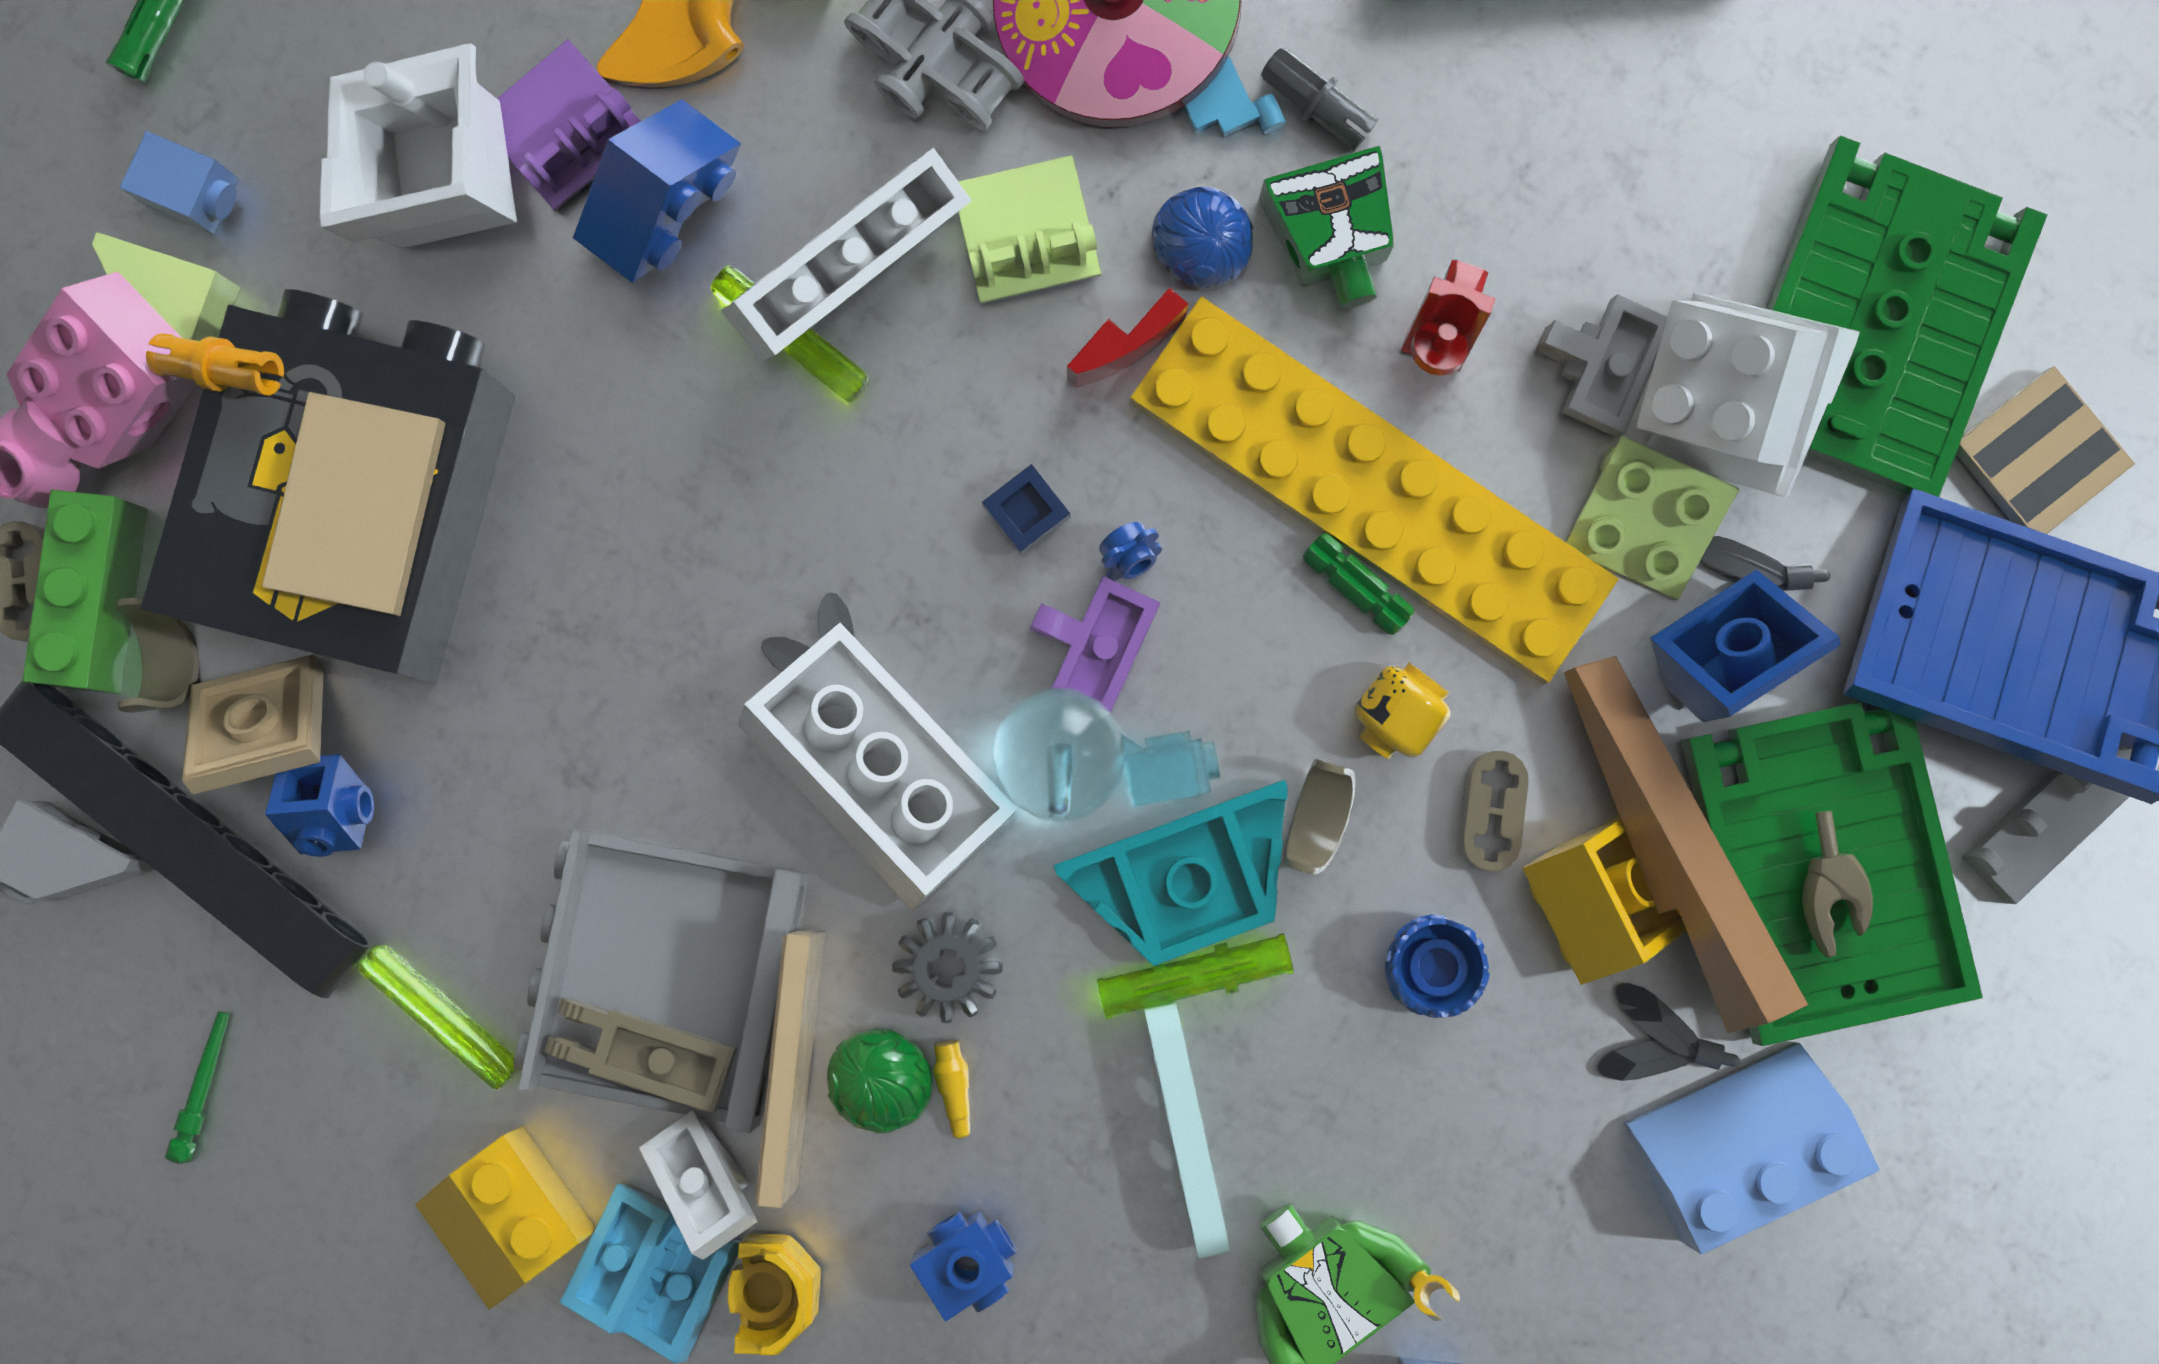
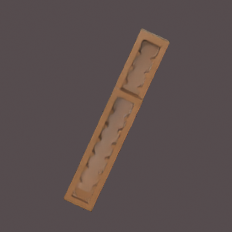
M1609 657L1563 672L1658 914L1678 908L1727 1033L1771 1023L1807 1006L1808 1004L1617 657Z

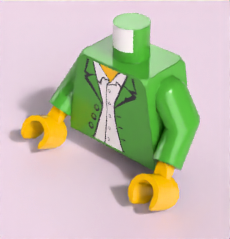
M1289 1203L1273 1212L1260 1225L1261 1230L1279 1253V1255L1261 1268L1260 1271L1266 1283L1260 1288L1255 1297L1258 1340L1269 1364H1335L1414 1303L1426 1316L1434 1321H1441L1442 1319L1429 1307V1297L1435 1290L1445 1289L1457 1302L1460 1300L1457 1289L1443 1277L1430 1275V1267L1402 1238L1363 1221L1355 1220L1342 1225L1331 1216L1310 1230L1292 1204ZM1409 1292H1414V1294H1413L1414 1299H1413L1412 1296L1409 1294Z

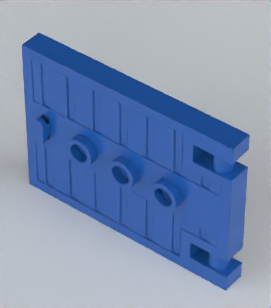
M1912 488L1901 502L1843 695L2152 805L2159 801V771L2157 770L2159 764V619L2153 617L2154 610H2159V572ZM1905 590H1910L1913 593L1914 598H1912L1909 593L1905 592ZM2119 745L2132 750L2130 760L2116 756Z

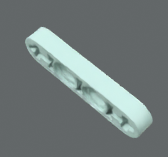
M1176 1003L1146 1008L1144 1013L1197 1257L1200 1259L1228 1253L1230 1248Z

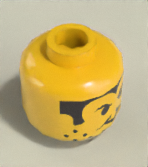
M1410 662L1404 669L1398 666L1386 667L1355 706V715L1365 726L1359 738L1388 760L1395 751L1406 757H1418L1449 720L1450 709L1444 702L1449 692Z

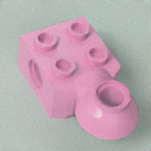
M119 272L62 288L6 375L20 407L10 409L0 418V497L6 499L13 498L15 501L37 508H48L51 489L76 492L80 482L79 462L99 469L151 448L196 386L195 381L170 375H155L150 371L146 363V351L169 355L171 351L153 347L148 344L149 341L159 333L182 337Z

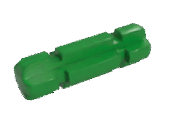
M1327 533L1319 535L1303 555L1304 561L1319 574L1323 571L1330 576L1328 582L1365 614L1368 611L1372 612L1376 616L1373 621L1385 632L1391 635L1399 632L1413 616V607L1399 594L1390 595L1387 592L1389 586L1354 555L1351 554L1349 557L1341 552L1344 547Z

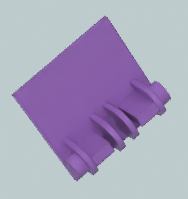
M569 39L497 98L501 106L508 159L554 211L559 209L594 179L608 139L641 122L616 88L612 89Z

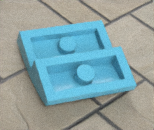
M617 1184L559 1303L610 1334L624 1332L675 1364L685 1362L738 1255L739 1242L741 1241L734 1238L707 1258L701 1260L691 1254L665 1201L626 1184Z

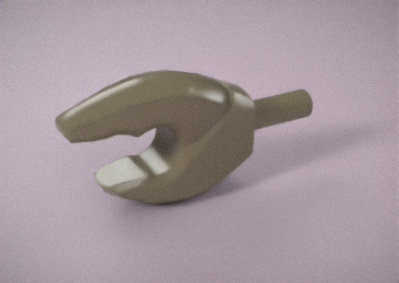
M1832 810L1815 813L1822 857L1810 859L1802 894L1805 921L1819 951L1826 958L1836 955V943L1833 935L1835 923L1830 915V909L1836 901L1842 899L1848 904L1851 923L1858 936L1866 932L1873 913L1872 889L1862 865L1853 854H1839Z

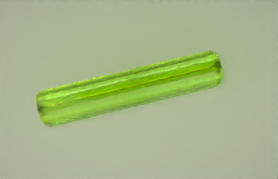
M727 265L714 278L710 288L718 299L728 305L755 283L736 267ZM811 328L782 349L846 402H854L869 384L870 379L864 370Z
M377 945L367 953L358 966L359 972L492 1089H499L504 1087L517 1073V1070L514 1069L515 1056L388 945Z

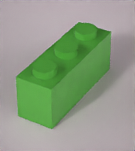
M51 489L22 682L58 688L121 694L131 623L125 615L116 610V601L123 598H135L148 512L147 508L115 496Z

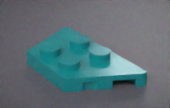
M1285 780L1279 781L1055 864L1053 867L1056 875L1088 903L1153 966L1275 921L1278 894L1277 879L1279 866L1281 865L1282 831L1288 786Z

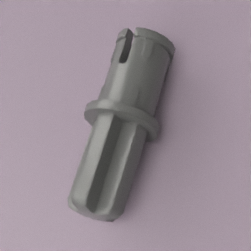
M1286 48L1278 49L1270 57L1262 70L1261 76L1263 80L1303 110L1305 113L1302 118L1306 122L1312 117L1348 145L1349 149L1353 152L1357 150L1365 140V137L1347 124L1346 120L1349 119L1366 133H1370L1379 120L1375 115L1369 114L1337 89L1335 85L1338 80L1332 77L1327 81Z

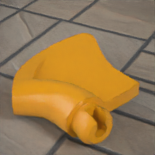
M642 0L634 19L599 60L597 72L604 80L616 84L636 87H669L698 81L722 70L733 62L744 48V43L733 31L730 24L734 0Z

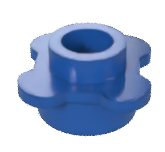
M1130 522L1112 531L1099 547V551L1103 556L1102 563L1105 568H1109L1106 572L1107 578L1113 581L1123 577L1125 579H1133L1148 571L1155 564L1156 557L1162 551L1159 542H1155L1159 537L1156 529H1145L1141 522Z

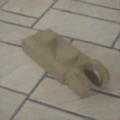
M562 997L557 1013L565 1016L570 1021L581 1024L586 1023L601 1028L602 1032L596 1050L590 1046L580 1044L571 1038L563 1036L549 1037L544 1050L546 1054L589 1068V1074L706 1112L714 1113L717 1111L737 1050L736 1047L615 1008L608 1011L599 1006Z

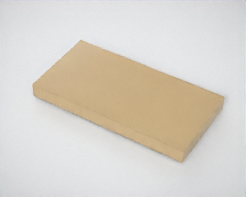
M803 929L788 933L783 937L755 1202H758L757 1206L782 1208L799 1188L826 931Z

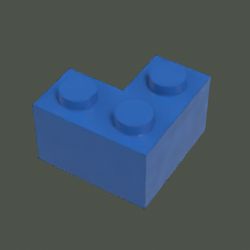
M682 99L611 137L607 141L573 239L632 283L653 269L658 271L664 270L672 263L681 248L682 241L677 237L683 222L694 212L696 207L707 200L718 201L733 184L736 170L732 166L742 143Z

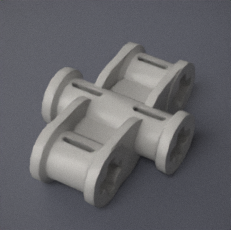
M868 0L858 14L849 13L844 20L846 28L861 44L894 66L888 75L880 74L874 84L878 91L892 105L912 118L918 119L923 113L922 102L931 93L967 123L981 131H986L993 122L990 115L1010 89L1018 90L1025 81L1021 72L1009 59L975 36L980 29L988 30L994 21L991 12L980 0H946L939 10L927 0Z

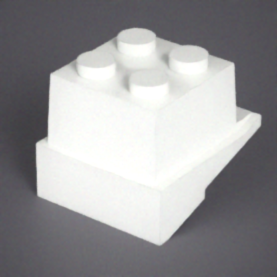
M468 43L387 64L373 61L365 69L330 77L327 158L321 159L319 210L321 228L352 242L374 238L400 248H407L517 223L500 101L477 83L476 47Z
M1693 293L1691 301L1672 300L1636 428L1652 432L1647 447L1716 478L1781 497H1789L1826 406L1833 401L1860 332L1698 293Z

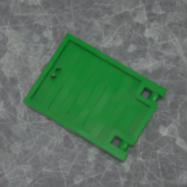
M1840 135L1829 145L1766 309L1860 332L1832 403H1828L1807 456L1906 494L1914 488L1939 497L2048 214L2025 207L2014 214V216L2007 215L1998 211L2003 199L2001 196L1886 152L1875 159L1873 163L1858 158L1856 155L1861 143ZM1846 181L1863 187L1859 199L1842 193ZM1988 236L2004 241L2000 252L1984 247ZM1829 420H1830V426H1831V428L1834 429L1833 431L1830 430L1829 427H1828V421H1829Z
M1856 702L1727 730L1729 740L1716 743L1713 742L1712 734L1681 740L1694 798L1808 1004L1771 1023L1749 1028L1752 1044L1766 1046L1983 998L1915 720L1879 707L1863 711L1862 702ZM1883 733L1887 751L1874 754L1870 735ZM1735 765L1739 783L1724 786L1720 768ZM1832 810L1839 854H1853L1862 865L1872 889L1873 913L1866 932L1858 936L1851 923L1848 904L1842 899L1836 901L1830 909V915L1835 923L1833 935L1836 943V955L1826 958L1819 951L1805 921L1802 894L1810 859L1822 857L1815 813ZM1870 980L1872 982L1873 987L1872 990L1867 993V991L1870 989V982L1868 981Z

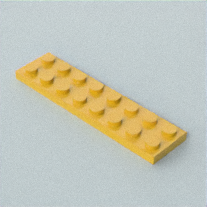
M1202 296L1130 397V403L1320 533L1331 535L1345 550L1542 684H1547L1551 681L1619 580L1618 577Z

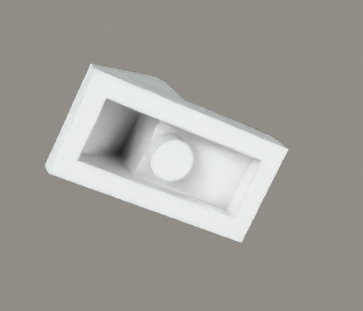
M691 1110L639 1147L691 1254L704 1260L758 1222L742 1192V1189L749 1184L746 1175L700 1115L694 1110Z

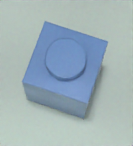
M145 131L119 188L148 208L214 235L220 220L225 219L235 205L236 186L239 178L217 160Z

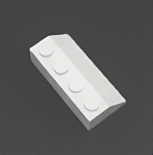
M841 623L836 625L744 704L738 727L912 910L916 909L1018 810Z

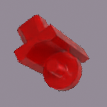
M1452 260L1444 279L1434 276L1401 348V351L1411 354L1415 363L1427 373L1444 376L1450 375L1455 371L1460 372L1491 314L1496 299L1482 293L1488 276V272L1485 269L1459 260Z

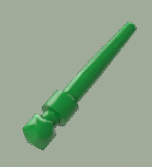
M218 1011L197 1067L185 1108L180 1109L173 1128L175 1131H178L177 1136L174 1139H170L165 1158L170 1162L185 1164L192 1161L196 1149V1143L193 1141L194 1135H200L206 1117L205 1114H202L213 1080L230 1013Z

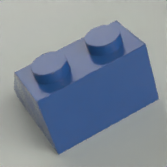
M1757 569L1650 637L1665 688L1703 723L1734 715L1841 645L1840 638L1836 633Z

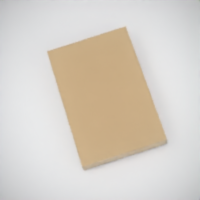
M309 392L262 587L401 616L446 423L438 418Z

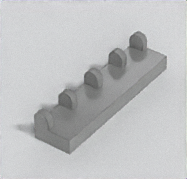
M2119 745L2116 756L2130 760L2132 750ZM2053 770L1974 844L1962 858L2006 904H2017L2118 809L2129 796Z

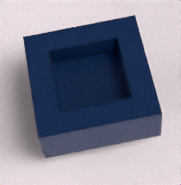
M1032 464L981 502L983 508L1020 555L1071 517L1070 512Z

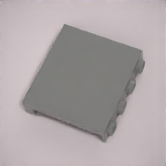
M571 830L569 842H561L555 858L554 877L561 880L556 905L550 904L547 907L542 921L541 941L548 943L543 969H535L529 984L527 1003L528 1006L535 1007L530 1032L522 1033L515 1052L514 1069L522 1071L518 1089L528 1091L535 1087H544L685 1115L694 1110L701 1118L725 1122V1129L751 1133L760 1125L768 1084L783 937L788 933L798 931L809 873L590 831ZM562 997L599 1006L608 1011L615 1008L736 1047L737 1050L717 1111L714 1113L706 1112L589 1074V1068L546 1054L544 1050L549 1037L563 1036L571 1038L580 1044L590 1046L596 1050L602 1032L601 1028L586 1023L581 1024L570 1021L565 1016L557 1013Z

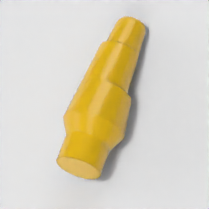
M945 1040L934 1044L936 1063L933 1074L938 1092L942 1095L952 1135L954 1138L960 1139L967 1137L970 1133L968 1064L961 1056L959 1040Z

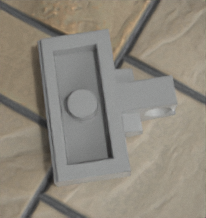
M1617 294L1610 299L1599 326L1585 322L1581 330L1578 331L1554 320L1552 324L1545 327L1535 351L1561 364H1566L1561 375L1571 381H1575L1562 413L1614 437L1619 438L1621 435H1625L1652 372L1667 316Z

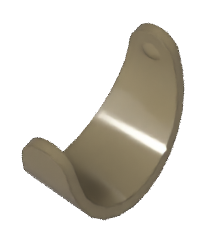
M123 598L116 601V610L127 617L136 633L142 658V682L138 698L118 701V710L127 713L168 709L182 704L190 697L191 685L197 683L199 676L198 650L187 625L183 620L140 609L143 598Z
M1314 759L1289 832L1284 863L1287 867L1309 874H1319L1328 867L1334 858L1345 834L1353 807L1356 781L1352 769L1320 759Z

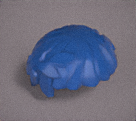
M1205 186L1188 189L1170 197L1154 217L1152 227L1153 249L1166 270L1170 268L1169 273L1176 281L1183 280L1185 285L1189 287L1197 286L1200 289H1208L1213 285L1217 287L1230 280H1234L1246 268L1252 255V230L1254 227L1244 207L1227 193Z
M1430 914L1417 917L1405 924L1397 932L1388 947L1385 957V973L1389 990L1396 1001H1399L1408 1010L1418 1015L1443 1018L1457 1016L1462 1012H1466L1480 999L1489 980L1487 955L1483 952L1485 946L1481 939L1476 937V933L1471 928L1465 927L1464 924L1454 920L1446 919V916Z

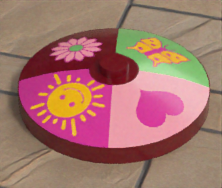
M993 0V16L996 32L1006 58L1021 72L1025 80L1023 85L1034 97L1053 111L1078 122L1101 127H1126L1149 123L1166 117L1187 105L1208 87L1224 66L1233 48L1241 19L1242 0Z

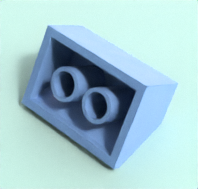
M1797 1042L1624 1122L1679 1241L1701 1255L1880 1171L1851 1109L1803 1046Z

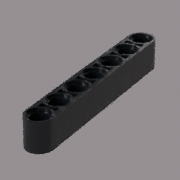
M21 681L0 706L1 746L308 992L328 999L370 947L369 941L350 923L55 687Z

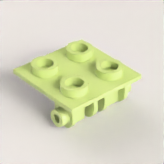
M1073 155L959 181L972 200L959 210L958 213L980 304L1101 276L1096 253L1095 233L1092 224L1089 225Z
M1621 435L1615 447L1610 446L1600 465V469L1603 471L1574 524L1566 543L1595 563L1678 600L1735 499L1739 488Z

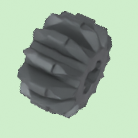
M953 912L943 913L941 919L942 935L939 936L928 918L924 917L918 920V930L926 943L923 945L913 937L902 936L898 944L903 950L916 957L914 960L902 959L892 963L893 972L899 974L913 973L915 980L905 983L898 989L899 996L906 998L920 989L925 996L918 1003L915 1012L921 1017H924L931 1010L935 1000L941 1001L940 1018L942 1023H950L953 1020L954 1000L957 999L968 1017L975 1016L979 1010L969 991L972 989L984 998L993 999L997 992L996 988L992 984L980 979L979 976L980 974L995 975L1003 971L1002 962L996 960L981 962L980 958L981 954L991 951L997 945L995 937H987L975 946L970 941L980 924L975 918L968 920L961 935L954 934L956 919ZM944 949L954 950L957 953L954 961L962 957L965 964V972L957 973L950 985L938 981L942 973L934 976L931 970V962L942 958Z

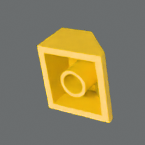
M1620 815L1552 848L1522 868L1529 881L1531 894L1536 903L1542 907L1558 939L1560 952L1566 962L1571 965L1580 985L1644 964L1687 931L1678 908L1658 914Z
M524 1126L502 1135L449 1174L415 1204L489 1310L594 1233L596 1228Z

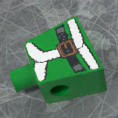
M1380 145L1264 179L1259 196L1262 209L1299 281L1303 285H1311L1332 278L1341 309L1357 307L1374 300L1377 294L1369 267L1387 261L1394 246Z

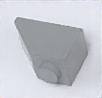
M17 800L0 830V892L22 903L33 905L39 899L68 898L153 870V867L117 838L46 801Z

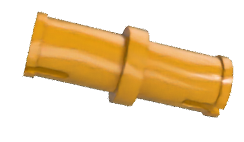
M159 333L148 344L153 347L168 349L171 351L170 354L146 351L145 355L146 363L150 371L155 375H170L191 379L201 388L214 391H222L228 387H234L269 396L276 393L281 383L262 379L260 373L284 377L283 362L276 353L235 348L229 340L211 336L201 341L175 337L171 334Z

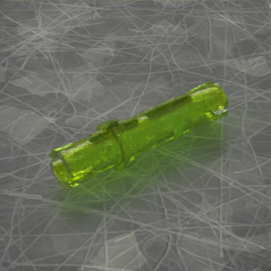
M1282 933L1278 934L1277 937L1228 948L1227 942L1214 945L1215 952L1167 964H1159L1154 967L1106 979L1099 978L1097 979L1105 1017L1110 1019L1115 1015L1167 1004L1225 989L1226 995L1239 992L1238 985L1286 973L1288 975L1293 974V964L1285 935Z

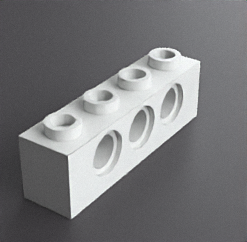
M932 148L892 177L721 311L760 361H764L779 353L972 200L935 149Z

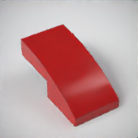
M1169 287L1128 335L1108 318L1067 365V380L1078 388L1112 376L1136 363L1159 346L1183 323L1187 315L1189 303Z

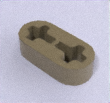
M12 521L0 526V632L13 640L28 642L32 618L29 619L27 624L19 622L17 617L18 611L28 609L29 603L34 604L45 529L18 521ZM23 541L33 543L34 553L25 555L23 562L12 558V551L21 548Z
M1492 751L1477 757L1469 766L1465 778L1458 837L1459 851L1466 863L1480 871H1501L1511 866L1518 858L1521 849L1529 784L1528 772L1518 757L1505 751ZM1495 762L1502 763V773L1506 776H1512L1513 781L1511 788L1500 790L1497 808L1490 807L1491 786L1481 783L1482 772L1492 771L1495 767ZM1489 815H1495L1494 833L1496 837L1505 839L1504 851L1493 852L1491 862L1484 860V850L1474 847L1473 840L1475 835L1486 834Z

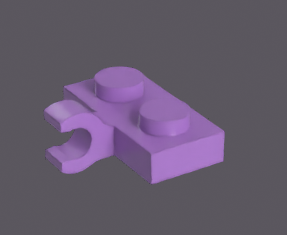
M1103 576L1082 622L1041 603L1029 630L1070 647L1049 693L1108 719L1161 602Z

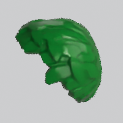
M870 1028L863 1032L859 1031L847 1040H843L831 1056L827 1068V1086L829 1091L827 1096L839 1116L856 1128L874 1133H891L918 1120L931 1100L932 1076L928 1061L925 1060L923 1052L914 1042L910 1043L903 1035L892 1029Z

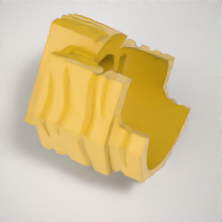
M748 1233L739 1242L738 1260L742 1258V1263H739L732 1270L728 1282L730 1313L740 1314V1321L742 1322L739 1325L738 1333L735 1335L734 1354L779 1355L813 1322L819 1312L821 1267L791 1235Z

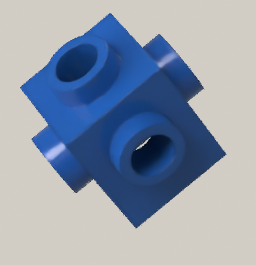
M341 754L320 756L319 763L275 774L265 815L300 855L325 857L338 851L361 850L366 824L371 822L374 815V798L370 788L361 781Z
M980 1210L967 1219H964L961 1212L958 1211L927 1232L932 1242L915 1252L910 1262L911 1269L946 1322L970 1305L974 1307L976 1312H980L993 1305L1008 1293L1009 1288L1005 1282L1013 1277L1014 1264L1010 1258L1017 1254V1250L1010 1236L997 1219L988 1224ZM971 1257L977 1262V1265L966 1266L960 1262L959 1258Z

